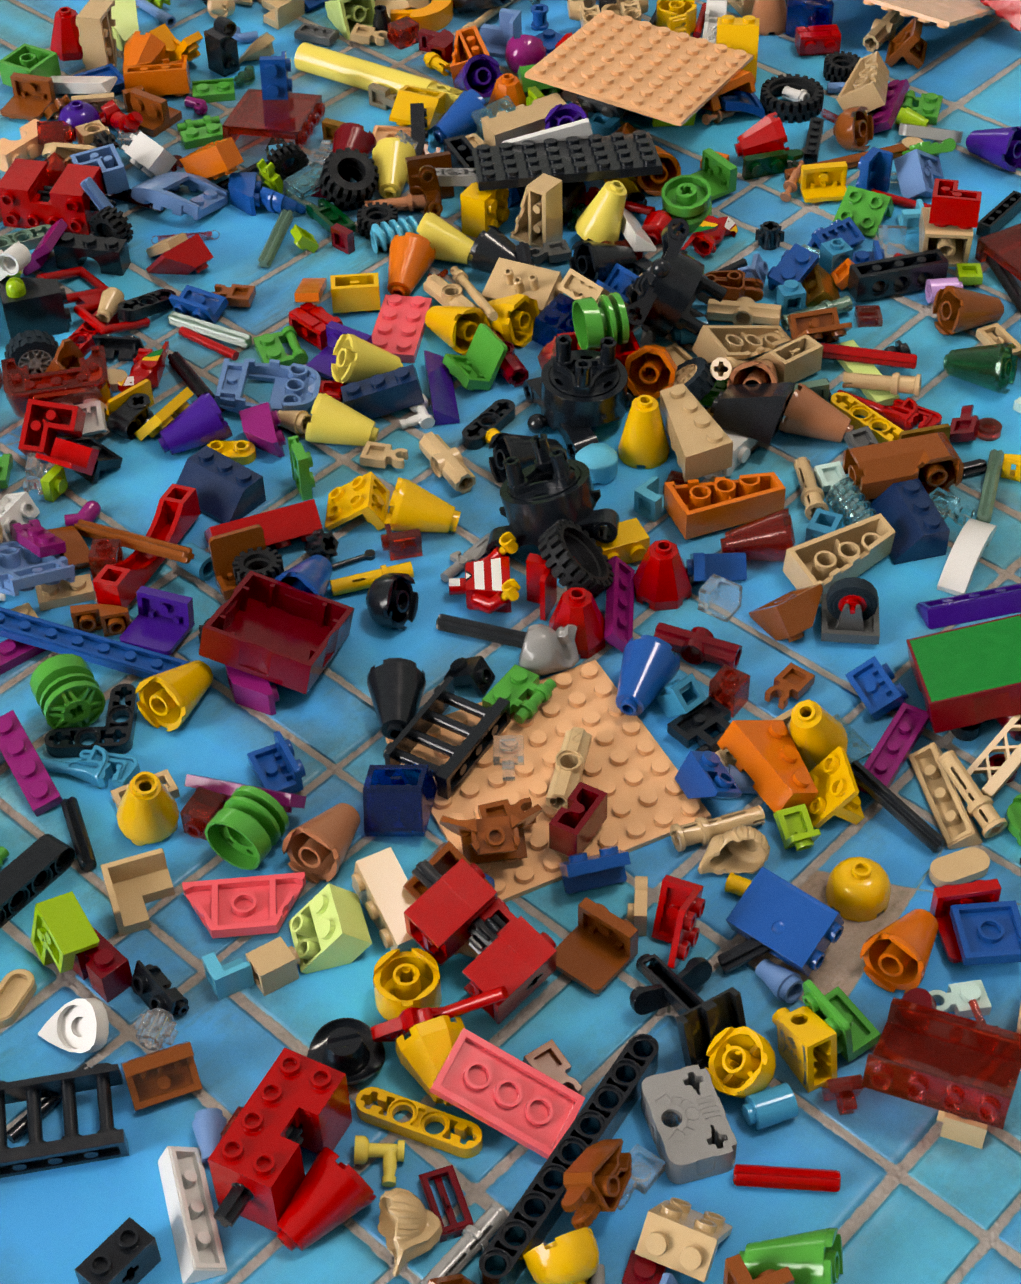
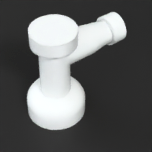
M424 394V403L409 407L412 412L417 414L407 419L399 420L402 430L419 424L423 429L434 426L435 420L427 411L428 400Z

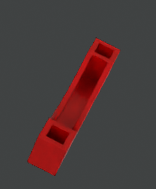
M171 484L159 499L155 516L146 536L177 544L201 514L196 488ZM135 550L122 562L106 564L93 580L98 604H109L127 608L136 597V591L147 583L166 558Z

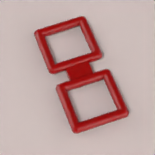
M84 267L69 268L36 276V278L57 280L80 276L95 289L66 294L68 302L63 304L75 302L74 313L101 335L116 334L150 325V319L147 317L134 322L125 321L104 325L91 313L98 310L102 292L109 287Z

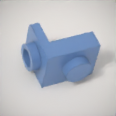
M759 253L754 254L752 265L738 268V270L745 272V278L760 279L763 284H765L766 275L769 273L766 261L762 260Z

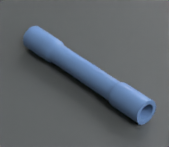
M135 0L136 6L155 17L162 24L165 23L168 28H172L176 24L175 17L159 9L149 1Z

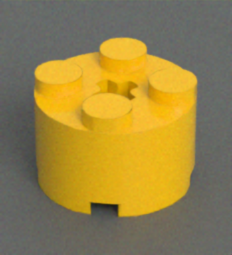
M658 0L656 2V26L668 27L669 17L687 13L690 33H692L696 27L697 4H695V0ZM682 24L675 25V28L682 26Z
M399 948L389 951L377 961L373 975L375 1003L378 1012L387 1021L399 1017L401 1012L409 1007H440L442 993L439 967L435 958L428 952L419 948H411V951L400 952Z

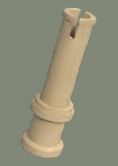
M733 357L716 358L711 363L710 372L716 380H728L733 368L751 360H736Z
M844 372V383L842 386L843 388L891 391L893 395H898V393L914 394L915 397H919L922 375L906 376L895 372L892 376Z
M806 457L797 458L793 466L802 489L800 499L801 503L806 507V518L811 520L817 508L821 507V509L829 511V507L824 502L823 490L817 487L810 460H807Z
M949 750L942 754L937 761L968 804L967 813L970 817L976 819L982 828L981 834L983 837L991 838L1002 832L1008 826V822L1005 818L999 816L993 807L994 801L992 798L982 794L955 751Z
M756 805L716 818L706 819L698 817L692 823L681 826L678 824L671 825V839L675 849L681 852L691 845L698 843L702 845L709 844L714 836L724 834L734 827L765 824V814L762 807Z

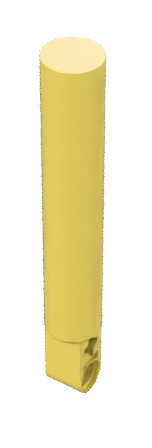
M306 42L300 44L295 53L294 63L298 70L368 91V86L374 82L390 88V94H397L399 89L405 85L446 93L444 113L447 112L463 92V90L440 84L431 79Z

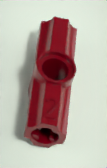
M490 328L507 345V353L498 373L502 374L506 381L514 385V387L523 385V382L529 378V373L515 355L514 345L509 341H505L498 331Z
M659 622L655 628L654 637L669 643L672 646L671 651L680 653L682 658L690 664H701L705 660L732 669H736L739 664L742 646L714 638L713 634L704 627H694L689 631Z

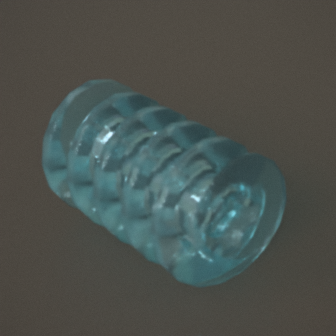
M850 477L838 481L826 495V501L829 506H832L833 512L843 515L842 522L844 527L877 515L876 510L870 508L871 503L865 500V495L859 493V487L853 485L854 481Z

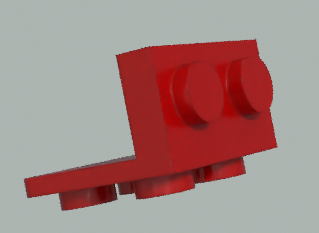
M666 875L662 880L651 937L672 944L668 967L675 969L680 960H686L690 946L695 947L700 929L695 927L696 921L703 914L706 900L701 898L704 886Z
M998 879L976 880L970 883L948 884L934 888L930 913L938 922L939 928L937 933L950 962H963L949 914L951 905L999 902L1002 888Z

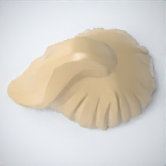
M751 826L734 827L732 830L716 835L711 839L706 853L699 863L698 872L700 874L714 873L716 875L730 874L731 872L738 875L741 873L754 874L768 860L770 852L768 841L765 835Z
M402 1188L385 1191L381 1195L379 1202L380 1215L377 1229L386 1239L387 1250L395 1257L392 1271L394 1277L399 1275L407 1262L431 1250L440 1240L443 1231L439 1217L426 1209L416 1195Z

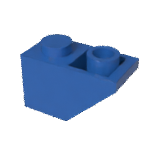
M257 172L231 173L228 183L231 205L251 216H256L257 207H261L260 191L262 189V181H258Z
M690 750L675 776V780L688 799L718 800L740 798L742 795L741 790L734 782V778L728 773L715 752Z

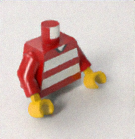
M511 532L502 534L499 539L501 547H496L490 554L478 561L467 562L465 564V578H449V595L466 594V605L469 610H479L487 614H492L493 612H512L511 601H516L519 598L518 591L521 588L515 579H510L509 556H506V553L513 554L518 550V544L515 542L516 538Z

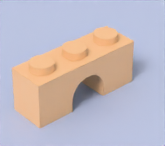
M33 119L19 128L20 140L0 139V170L6 172L15 158L33 160L42 155L45 144L56 142L53 126Z

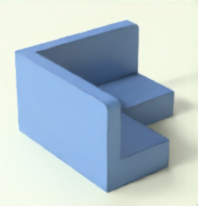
M501 8L499 11L500 26L489 24L481 26V37L490 56L505 58L507 42L512 37L515 40L522 35L520 10Z
M915 149L893 159L902 197L913 199L922 195L932 198L935 178H944L939 157Z

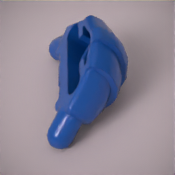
M262 187L260 201L269 212L281 213L283 209L295 211L299 214L306 212V207L297 201L272 189Z

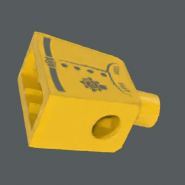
M802 1006L793 1011L786 1007L778 1009L772 1016V1022L777 1026L779 1054L809 1093L836 1080L837 1033L808 1006Z

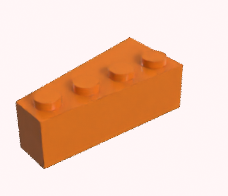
M774 472L739 475L737 480L715 477L714 482L699 483L698 479L687 480V484L675 485L674 481L664 482V508L685 540L784 513L786 488Z

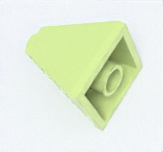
M115 0V6L111 7L112 19H116V26H112V39H116V48L124 52L127 39L135 31H139L135 0Z
M329 0L325 2L329 20L345 39L350 40V33L356 23L373 26L374 0Z

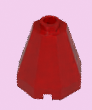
M61 7L55 12L50 49L56 52L62 61L81 60L83 58L82 46L79 44V29L76 26V16L78 13L70 7Z
M776 112L766 115L737 137V143L734 144L738 157L741 156L744 159V156L783 149L790 150L789 147H784V144L788 142L782 121L780 117H777L778 114Z
M668 540L655 541L651 544L633 576L636 601L643 604V601L649 603V608L654 611L678 609L683 604V600L685 598L688 600L692 593L690 579L677 545Z
M571 587L562 594L549 621V626L555 631L561 626H567V624L577 626L575 642L580 659H589L605 648V620L592 593L585 588Z

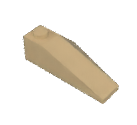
M703 325L692 351L697 357L704 358L711 365L713 360L720 357H733L736 360H744L771 351L792 341V339L780 325Z

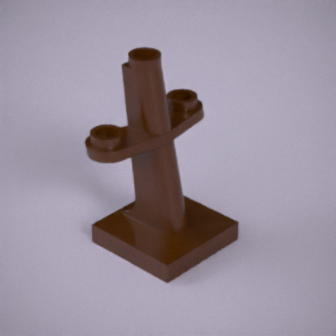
M444 151L406 157L409 192L411 195L424 194L426 203L423 216L425 213L431 212L440 217L443 211L442 198L454 197V186H440L435 168H452L451 153Z

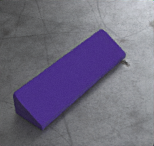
M425 350L424 362L433 418L435 420L434 425L460 423L452 374L449 373V369L442 363L444 357Z
M1021 583L920 602L916 604V607L929 629L1021 612Z

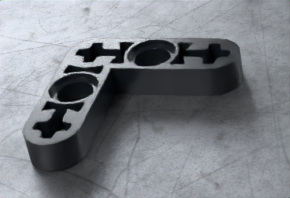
M124 683L115 686L111 690L105 726L57 728L49 731L44 738L48 754L56 758L80 757L79 753L82 750H92L94 745L103 747L109 753H128L133 746L138 711L136 703L138 702L137 693L135 694L136 688L131 684ZM123 697H126V698H125V704H126V705H122V704H121V701L123 700ZM119 716L129 717L124 722L114 721ZM89 738L96 740L91 745L81 744L84 740Z

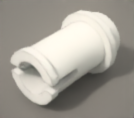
M785 86L782 94H785L782 95L784 100L800 102L810 98V94L805 89L798 90Z

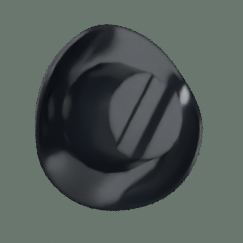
M339 1018L326 1023L317 1031L310 1044L307 1057L345 1073L347 1085L353 1086L368 1080L381 1069L385 1062V1048L382 1042H373L371 1029L364 1022L354 1018Z

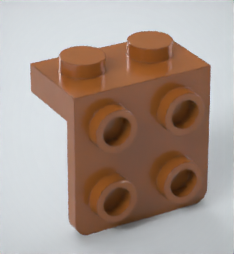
M14 72L10 76L14 96L2 108L1 115L11 119L40 120L47 107L53 104L56 99L52 78Z
M837 307L787 316L792 340L806 334L816 341L824 340L825 343H833L839 341V337L847 335L846 332L853 328L852 322L840 324Z
M258 524L216 535L208 540L216 584L224 600L230 599L234 589L237 587L232 566L234 558L236 556L240 557L239 553L242 551L248 553L249 548H252L253 551L257 550V547H262V550L266 549L264 532Z
M585 897L578 905V926L555 948L557 950L556 969L592 993L599 994L638 954V929L628 920H622L609 912L604 905L595 903Z

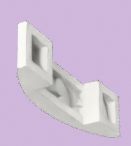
M972 518L966 522L945 563L937 590L954 595L966 593L985 547L989 546L996 532V525Z

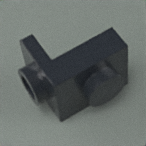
M476 656L456 659L451 663L449 671L443 678L445 681L448 676L453 677L454 687L471 684L477 694L481 696L486 694L495 680V675L484 658Z

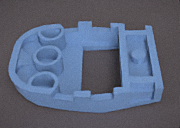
M185 172L164 173L132 187L131 190L132 199L139 203H152L153 209L159 211L163 210V207L172 209V214L179 216L187 214L193 216L195 220H199L228 204V191L202 176ZM181 184L188 186L189 191L197 193L201 190L204 193L192 197L191 200H187L169 191L180 189Z
M224 358L215 392V402L219 408L240 414L239 411L259 405L246 402V398L242 397L246 380L250 378L274 382L269 402L273 411H307L314 404L320 391L321 377L313 368L297 363L285 366L280 365V360L270 359L269 363H256V359H245L244 363L230 362V358Z
M17 541L0 543V593L19 596V591H31L38 585L59 584L61 580L70 583L75 582V566L73 564L68 565V559L65 556L60 557V554L40 558Z

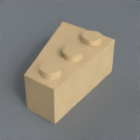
M89 0L76 16V26L80 34L79 44L82 46V60L86 71L111 63L114 67L117 66L116 39H112V26H116V19H112L111 7L115 6V0Z
M543 173L526 186L520 204L521 211L516 217V226L510 235V238L528 243L532 247H543V243L563 240L562 180Z
M386 848L355 862L354 874L351 875L352 887L356 894H358L368 915L377 926L385 948H390L391 950L400 948V952L419 947L420 945L407 933L404 911L416 900L403 888L408 880L392 848Z

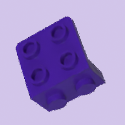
M141 586L136 591L138 616L122 633L119 640L123 643L169 656L195 625L193 598Z

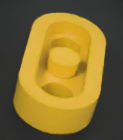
M215 440L206 445L241 465L250 464L256 459L255 445L246 440Z

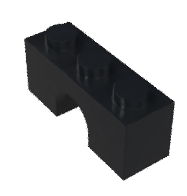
M66 232L61 235L53 247L57 269L64 270L82 267L87 257H90L99 264L101 274L123 276L131 263L127 239Z

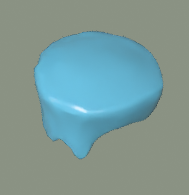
M592 443L583 447L575 454V460L584 463L589 468L593 485L596 483H610L617 475V452L608 444Z

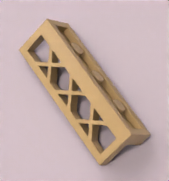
M1021 714L1010 719L967 769L970 775L986 773L987 783L981 789V792L992 799L1021 766V743L1019 745H1008L1007 738L1009 731H1021V724L1015 725L1021 720ZM1001 741L1003 742V746H997ZM1004 752L1005 762L1002 766L990 767L989 754ZM984 761L985 767H979Z

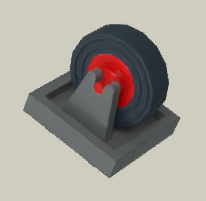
M857 577L843 578L836 581L830 586L827 594L821 595V641L879 644V597L876 588L867 580Z

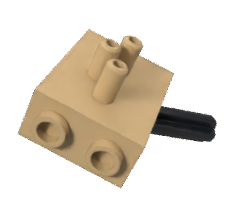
M519 242V245L516 246L518 262L498 258L481 295L486 301L515 294L527 295L529 298L537 300L541 316L540 323L547 324L549 317L555 313L556 302L559 296L563 295V292L557 289L562 282L561 272L533 266L529 244Z

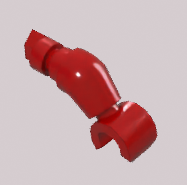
M113 100L100 107L102 112L99 115L102 124L105 127L112 125L122 136H130L132 133H136L140 123L143 122V117L140 113L133 111L126 115L122 113Z

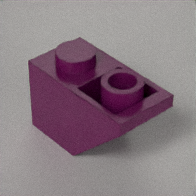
M269 402L239 411L243 431L249 442H252L256 448L275 456H285L283 445H286V440L282 430L278 428L279 425H282L278 411H273Z
M225 665L228 684L236 704L268 715L276 714L275 702L279 701V695L275 684L270 685L269 682L271 681Z

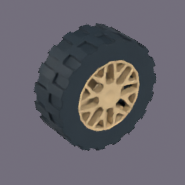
M695 357L677 366L674 385L683 383L694 397L700 401L710 392L717 380L712 376L710 365L702 357Z

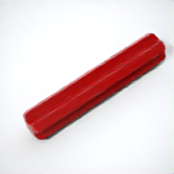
M736 1164L733 1170V1181L736 1186L838 1192L841 1186V1175L837 1170Z

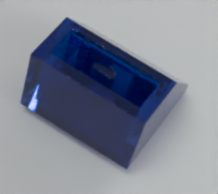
M787 0L786 36L795 38L796 27L832 24L833 1Z
M559 293L535 318L532 341L545 346L553 341L557 334L575 332L572 318V306L575 300Z
M428 765L369 766L363 786L364 833L366 836L425 837L437 792V786Z

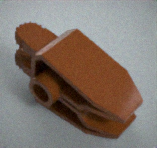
M741 270L710 271L703 274L708 279L727 289L722 300L736 301L741 297H749L755 302H759V300L763 299L764 293L762 290L764 284L762 280L745 278V272ZM703 292L698 293L696 297L707 305L709 299H714Z
M604 1139L587 1147L564 1172L563 1184L567 1192L561 1201V1206L566 1213L575 1211L571 1223L576 1230L591 1226L593 1220L596 1219L600 1212L616 1211L632 1174L630 1152L621 1153L622 1139Z

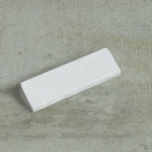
M50 76L53 80L55 94L110 93L118 79L116 76Z
M585 118L508 139L502 143L509 142L512 145H521V142L526 140L544 143V140L548 138L566 141V138L570 136L588 139V136L592 135L593 131L589 119Z
M624 208L621 232L633 251L656 252L657 248L642 229L634 214Z
M167 1146L158 1160V1167L183 1284H191L226 1274L227 1266L217 1222L213 1217L215 1213L200 1150L198 1147Z

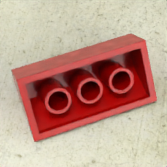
M311 499L209 527L204 532V535L208 542L213 536L258 524L263 529L266 547L275 545L276 549L291 546V540L301 538L302 542H306L305 537L313 535L314 530L321 529L322 524L315 500Z

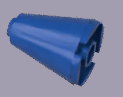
M473 89L463 91L434 126L433 136L435 140L443 144L444 139L460 135L467 136L482 131L481 118L486 116L493 118L491 110L487 111L484 106L486 104L484 98Z
M313 555L279 574L275 579L301 591L325 597L333 568L326 557Z
M641 635L640 639L633 640V637L624 648L616 705L626 715L637 716L642 714L664 689L663 687L675 677L680 668L678 654L675 657L671 651L672 646L658 637Z

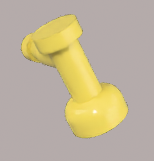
M355 1135L354 1165H363L367 1163L369 1158H383L382 1168L384 1176H382V1186H396L395 1173L397 1162H404L405 1140H398V1144L369 1143V1139L366 1136Z

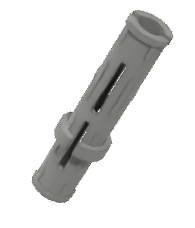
M490 1204L489 1208L473 1225H467L462 1231L463 1236L418 1284H427L429 1279L459 1274L479 1251H485L489 1245L488 1241L500 1229L508 1217L504 1210L496 1204Z

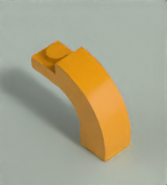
M432 0L429 5L419 9L391 10L392 32H411V36H417L418 31L422 28L432 31L444 28L453 18V0Z
M165 23L149 31V33H152L165 43L167 48L165 53H168L170 62L181 60L182 55H187L188 62L201 55L197 50L199 48L198 44L203 39L199 31L184 38L181 42L174 37Z

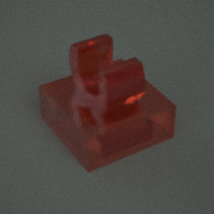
M862 1075L827 1079L821 1087L824 1101L836 1100L839 1115L853 1114V1110L857 1109L855 1096H858L864 1089Z

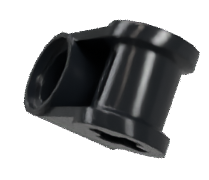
M136 393L130 396L126 402L110 414L107 420L108 430L129 440L135 439L134 433L154 416L153 412L149 409V396L144 393Z

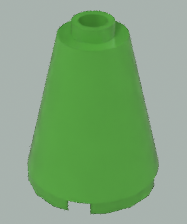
M825 1228L747 1243L745 1251L739 1252L753 1280L766 1270L775 1269L777 1271L787 1266L795 1279L794 1284L838 1283L839 1274H843L841 1235L837 1234L838 1228Z

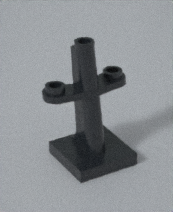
M644 954L637 960V970L644 975L652 986H639L633 989L629 997L632 1009L639 1015H645L671 1005L679 1014L676 1017L685 1066L699 1065L700 1069L709 1068L708 1062L710 1057L706 1056V1053L714 1037L728 1027H747L741 993L734 987H731L704 1002L694 992V990L706 983L712 974L711 964L703 957L690 959L686 967L678 975L656 954Z

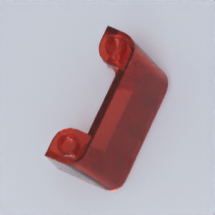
M104 345L91 347V355L86 360L85 357L79 358V368L31 375L28 365L19 368L14 358L1 360L4 391L14 414L22 418L25 417L28 399L78 405L83 404V401L86 399L96 398L104 404L107 403L114 395Z

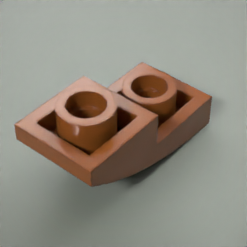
M73 526L48 529L49 532L65 541L66 553H61L60 556H65L68 559V565L73 564L75 570L93 566L94 558L84 539Z
M109 604L70 606L73 626L78 630L89 632L103 629L104 637L122 634L131 624L129 611L126 607Z

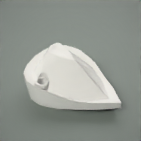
M96 998L72 1000L62 1006L38 1032V1035L47 1042L68 1052H96L107 1043L109 1035L107 1011L103 1003Z

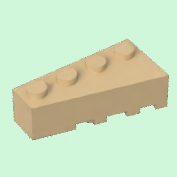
M878 51L860 58L836 99L843 111L851 107L864 106L868 108V110H865L868 114V112L886 104L889 70Z
M556 92L533 100L532 105L526 106L521 104L516 106L514 111L506 113L503 110L497 112L496 117L481 118L484 142L489 146H499L505 140L545 130V118L549 111L556 105H565L567 103Z
M682 383L660 390V412L667 436L670 437L672 450L676 453L678 466L682 469L684 482L732 467L733 441L688 388Z
M879 513L788 548L782 571L796 589L821 584L823 587L822 594H827L830 586L836 581L843 578L858 577L889 555L896 531L883 515Z

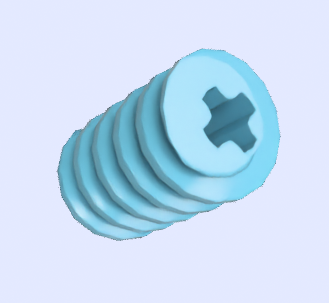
M409 215L406 217V220L402 217L397 222L391 219L389 224L383 221L380 223V227L376 223L372 224L370 239L374 253H378V246H381L384 252L387 251V244H390L393 237L397 234L399 236H404L406 232L419 234L416 232L418 224L415 218Z

